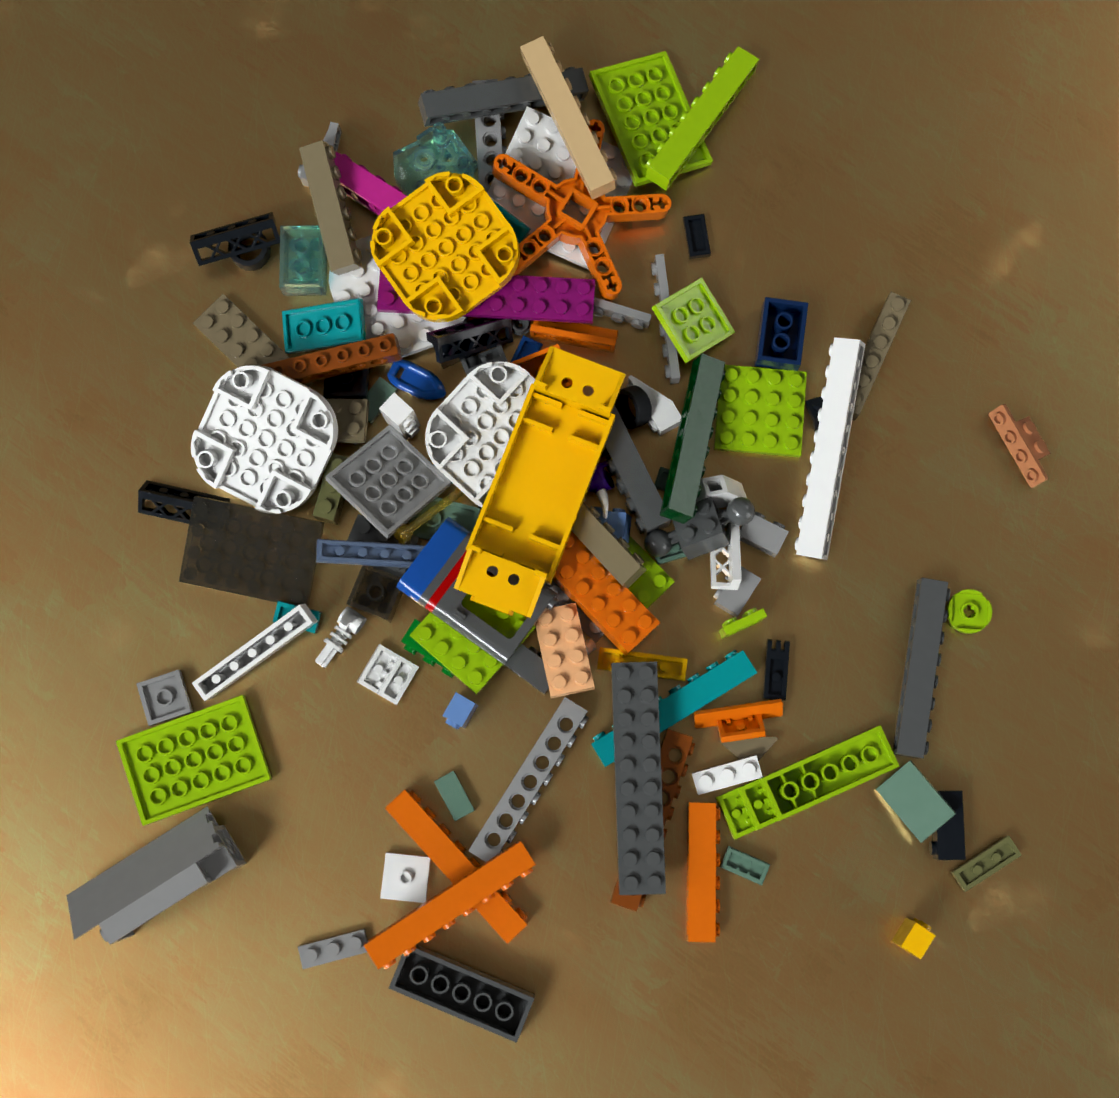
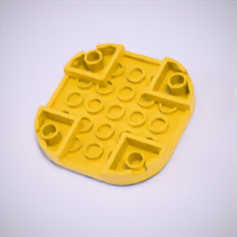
M447 171L426 178L424 180L425 183L392 208L388 206L384 209L373 225L372 241H370L371 253L375 263L404 304L418 317L438 323L450 322L461 318L504 287L513 277L520 257L519 242L512 226L487 194L484 187L467 174Z

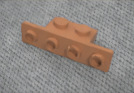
M1002 404L989 412L990 419L1030 488L1048 480V476L1038 460L1051 453L1030 417L1028 416L1016 422L1006 404Z

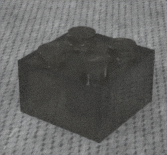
M362 565L346 604L391 623L403 594L402 591L396 588L401 577L373 566Z

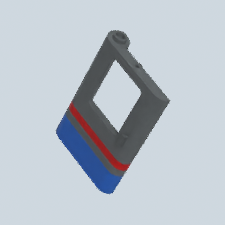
M448 517L401 577L396 588L505 665L543 612L547 609L551 611L558 601L555 598L557 593L544 585L532 617H527L512 638H506L461 604L467 593L454 589L467 552L465 550L472 533ZM490 566L487 571H490L495 576L498 574V569L495 566ZM512 574L508 578V582L511 585L518 584L520 580L516 574Z

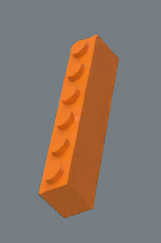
M687 802L686 940L688 942H716V937L720 936V924L716 923V913H720V900L716 899V890H720V876H716V867H720V853H716V844H720V830H716V821H720V807H716L714 802Z

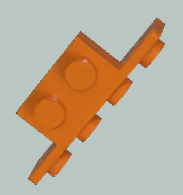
M782 699L695 711L694 725L696 729L717 726L721 743L765 737L762 719L782 716L783 702Z

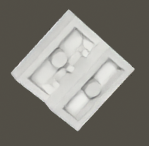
M379 644L358 678L357 683L397 705L419 666Z

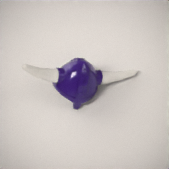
M607 461L598 462L588 488L589 492H594L598 496L602 506L603 518L608 516L609 500L607 491L615 487L613 479L605 470V467L609 465Z

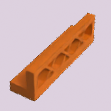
M534 320L530 327V337L534 339L611 353L615 352L618 330L581 323Z

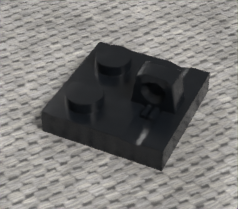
M370 368L326 378L324 381L323 397L325 399H367Z

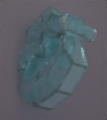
M441 122L435 123L433 127H429L416 136L417 141L393 152L395 181L406 196L425 183L424 180L434 174L450 171L451 173H464L474 178L475 172L478 169L477 161L455 131L446 129V126L444 127V124ZM426 157L428 159L427 161L422 162L421 158Z

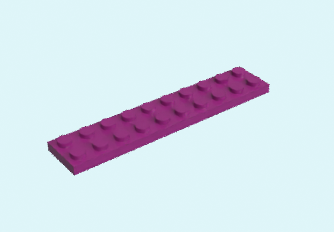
M380 270L377 311L414 314L404 304ZM515 275L499 291L462 317L593 324L595 279Z

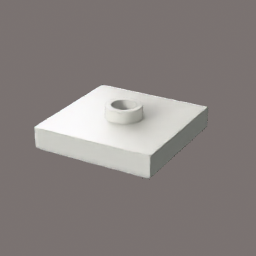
M386 852L380 899L425 903L431 859L427 856Z

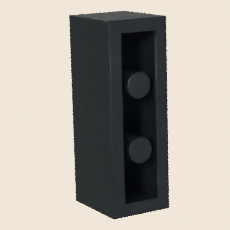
M959 790L938 791L957 814L932 834V841L929 842L930 855H933V859L966 860L963 792Z

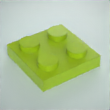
M755 607L744 612L739 620L733 617L725 621L719 630L721 638L724 639L765 619L767 615L764 608L757 610Z

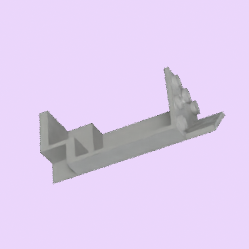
M207 806L69 893L67 901L74 940L98 925L101 928L100 934L102 938L110 944L130 938L135 935L134 929L200 887L207 886L230 870L238 869L245 865L246 861L225 825H218Z

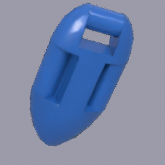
M407 360L393 362L387 373L391 384L417 398L435 400L446 395V390L441 380L433 372ZM403 368L404 371L400 379H398L396 375L399 369Z

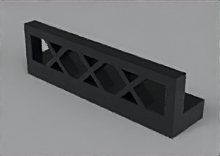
M273 212L190 235V245L199 266L281 243ZM272 228L275 238L269 240L260 237L262 231ZM245 235L254 238L252 245L248 246L239 243V241ZM228 241L234 244L231 251L225 252L219 249L221 242ZM207 247L213 250L210 257L202 259L198 249Z
M478 318L427 332V341L435 345L436 361L442 363L491 349L500 344L504 345L513 342L512 320ZM505 328L506 337L498 339L496 335L500 329ZM487 333L489 335L487 341L484 344L478 343L482 334ZM468 338L471 340L466 349L462 350L459 347L464 339ZM442 345H452L453 347L449 353L443 355Z
M148 480L138 490V513L218 531L224 529L225 512L230 506L229 498ZM145 500L152 501L156 507L154 509L145 507ZM167 504L172 505L177 512L170 513L164 506ZM187 509L194 510L198 517H190L185 511ZM206 515H217L218 523L211 522Z

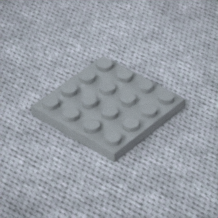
M388 425L326 475V481L387 539L451 486V481L391 425Z

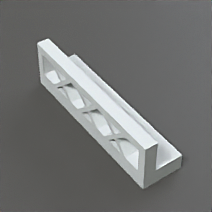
M718 509V510H719V513H720V512H722V511H725L726 509ZM730 522L724 525L730 545L710 552L711 589L738 590L742 580L739 525ZM720 552L728 558V561L723 565L716 560V555ZM722 571L728 577V583L716 582V575Z

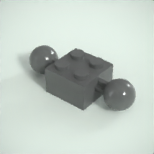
M712 497L705 498L696 502L697 512L694 518H691L684 524L672 520L675 530L668 533L661 529L648 533L644 540V547L651 556L663 557L670 552L673 544L679 542L687 559L691 560L730 545L724 525L730 522L739 526L750 523L755 515V507L749 499L737 497L730 501L727 510L719 513Z

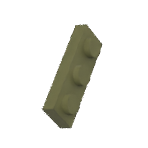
M1006 835L952 870L951 873L962 890L966 892L1022 854L1010 836Z

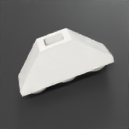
M725 475L701 478V493L696 502L712 497L719 509L727 507L729 502L737 497H747L742 483Z

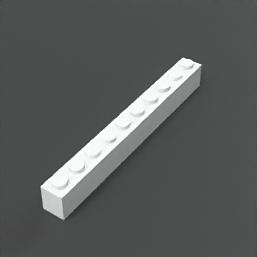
M834 337V342L831 343L829 348L831 359L830 365H827L825 370L827 382L826 387H823L821 393L823 404L822 408L818 411L819 427L814 433V442L816 444L810 456L811 472L808 473L806 478L808 489L802 501L804 512L798 524L800 534L795 541L796 555L828 560L866 345L861 340Z

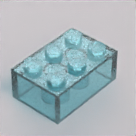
M319 225L280 226L279 288L284 296L326 295L327 255Z

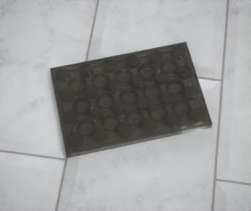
M194 496L179 582L272 602L283 601L294 605L306 604L309 606L317 564V539L322 537L324 522L282 513L276 514L249 506Z

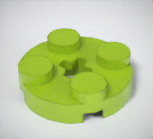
M965 589L954 594L946 606L948 612L947 620L950 627L964 634H973L981 631L992 618V606L989 600H986L983 594L977 590ZM967 606L974 610V614L970 615V618L963 612Z

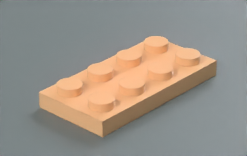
M576 603L553 607L551 611L547 609L537 620L535 627L551 698L595 689Z

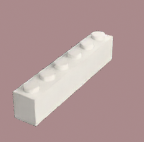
M299 604L192 682L193 686L204 701L214 698L313 626L318 620L306 604Z

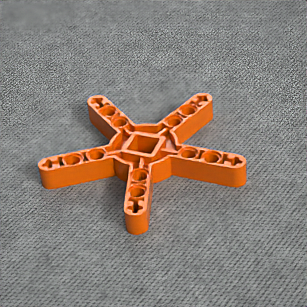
M592 119L589 121L590 126L588 127L591 132L595 131L599 140L597 145L600 150L605 127L600 120ZM499 154L493 162L492 174L496 179L545 208V223L519 243V263L513 276L519 275L560 240L566 244L579 246L593 279H595V284L601 297L606 301L615 300L622 289V283L600 236V232L605 223L663 219L671 207V199L665 194L606 197L604 194L592 200L577 168H575L573 178L555 184L509 155ZM516 176H524L526 180L519 181L516 179ZM542 187L544 192H537L534 188ZM570 200L589 210L582 223L563 212ZM635 205L642 206L644 210H637L635 208ZM614 207H621L623 212L615 211ZM546 235L550 240L543 241L539 236ZM589 247L597 248L598 253L590 252ZM530 248L534 253L526 254L523 249ZM603 266L607 269V272L602 273L597 267Z

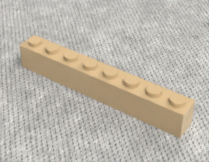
M542 36L520 46L522 58L592 200L615 190V180H617L613 168H608L606 164L608 158L603 149L599 150L597 145L599 144L598 137L595 131H590L588 127L590 126L589 119L586 113H581L579 109L581 108L580 101L577 95H572L571 90L573 88L568 77L564 79L562 75L564 70L559 60L555 61L553 57L555 51L550 42L546 43Z

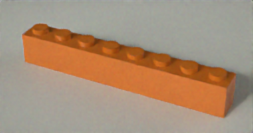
M405 789L385 809L452 883H455L481 866L475 857L469 858L466 855L465 851L467 849L459 840L454 841L449 836L452 832L444 823L441 825L437 823L434 819L436 814L428 806L424 808L419 803L421 800L419 795L414 790L409 792L408 789ZM497 890L493 893L495 895L493 899L485 904L481 901L474 907L508 944L528 925L526 921L528 916L520 907L515 909L510 903L512 898L506 891L500 892Z
M519 840L364 942L363 946L378 970L382 967L387 969L397 962L395 958L401 954L407 956L416 950L415 945L422 940L426 943L436 936L435 932L443 927L446 930L456 923L454 919L461 914L465 917L475 910L474 906L482 901L485 904L495 897L493 893L500 888L504 891L514 884L513 880L518 876L524 878L534 871L532 867L536 864L523 843Z

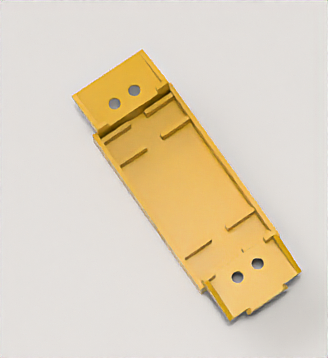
M550 346L534 384L532 383L466 546L465 550L467 552L454 589L472 595L471 601L507 615L513 616V613L516 612L528 618L532 617L544 583L550 585L552 583L615 422L616 415L611 412L626 377L625 373ZM563 379H571L573 382L572 386L564 388L562 386ZM584 387H592L594 393L591 396L584 395ZM490 566H495L498 569V574L495 577H490L487 574V569ZM512 574L519 576L520 580L516 585H511L508 582V578Z

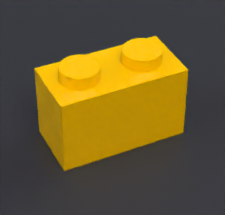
M905 918L892 942L917 958L922 959L936 935L930 932L932 927L916 918L913 921Z

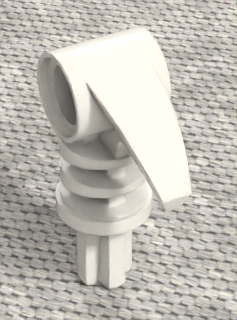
M347 606L337 620L339 626L336 625L334 627L336 632L332 631L329 634L332 636L331 639L328 637L324 639V642L327 644L315 662L324 668L327 667L337 651L342 654L344 648L341 646L342 644L346 646L348 643L346 639L352 638L350 633L352 632L356 635L365 624L367 618Z

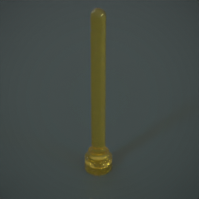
M459 488L455 489L408 525H401L394 533L397 541L401 544L408 542L416 529L464 493Z

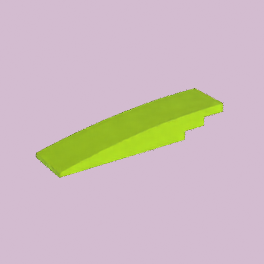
M881 725L715 798L733 839H737L790 817L900 766Z

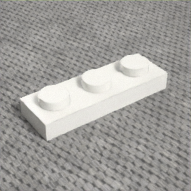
M757 755L692 773L698 795L763 777Z

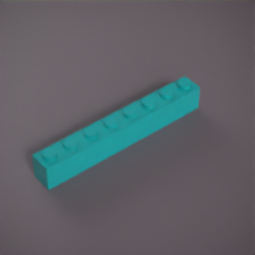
M736 650L725 656L726 661L720 665L716 661L706 667L707 673L702 676L697 673L688 678L689 684L681 687L680 684L668 691L670 695L664 699L659 696L660 733L755 675L757 671L743 650L739 653ZM603 731L593 737L595 742L591 745L604 767L614 762L613 731L608 734Z

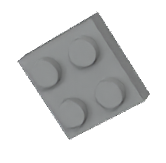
M178 669L136 683L148 726L193 712L181 670Z

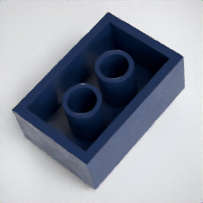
M765 297L762 304L755 367L798 371L801 366L808 303Z

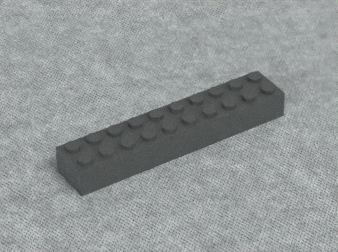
M657 662L611 663L619 895L666 894Z

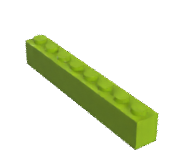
M739 46L733 53L729 52L724 60V66L717 68L712 82L708 81L702 90L703 94L700 97L696 96L693 100L691 110L683 113L679 121L681 123L678 127L674 126L668 135L669 139L666 142L662 141L657 149V155L649 158L645 166L647 168L645 176L647 179L667 191L754 74L759 58Z

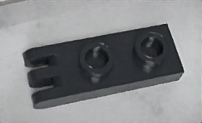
M767 639L762 699L786 700L790 641H785L784 649H781V640H776L775 648H772V639Z

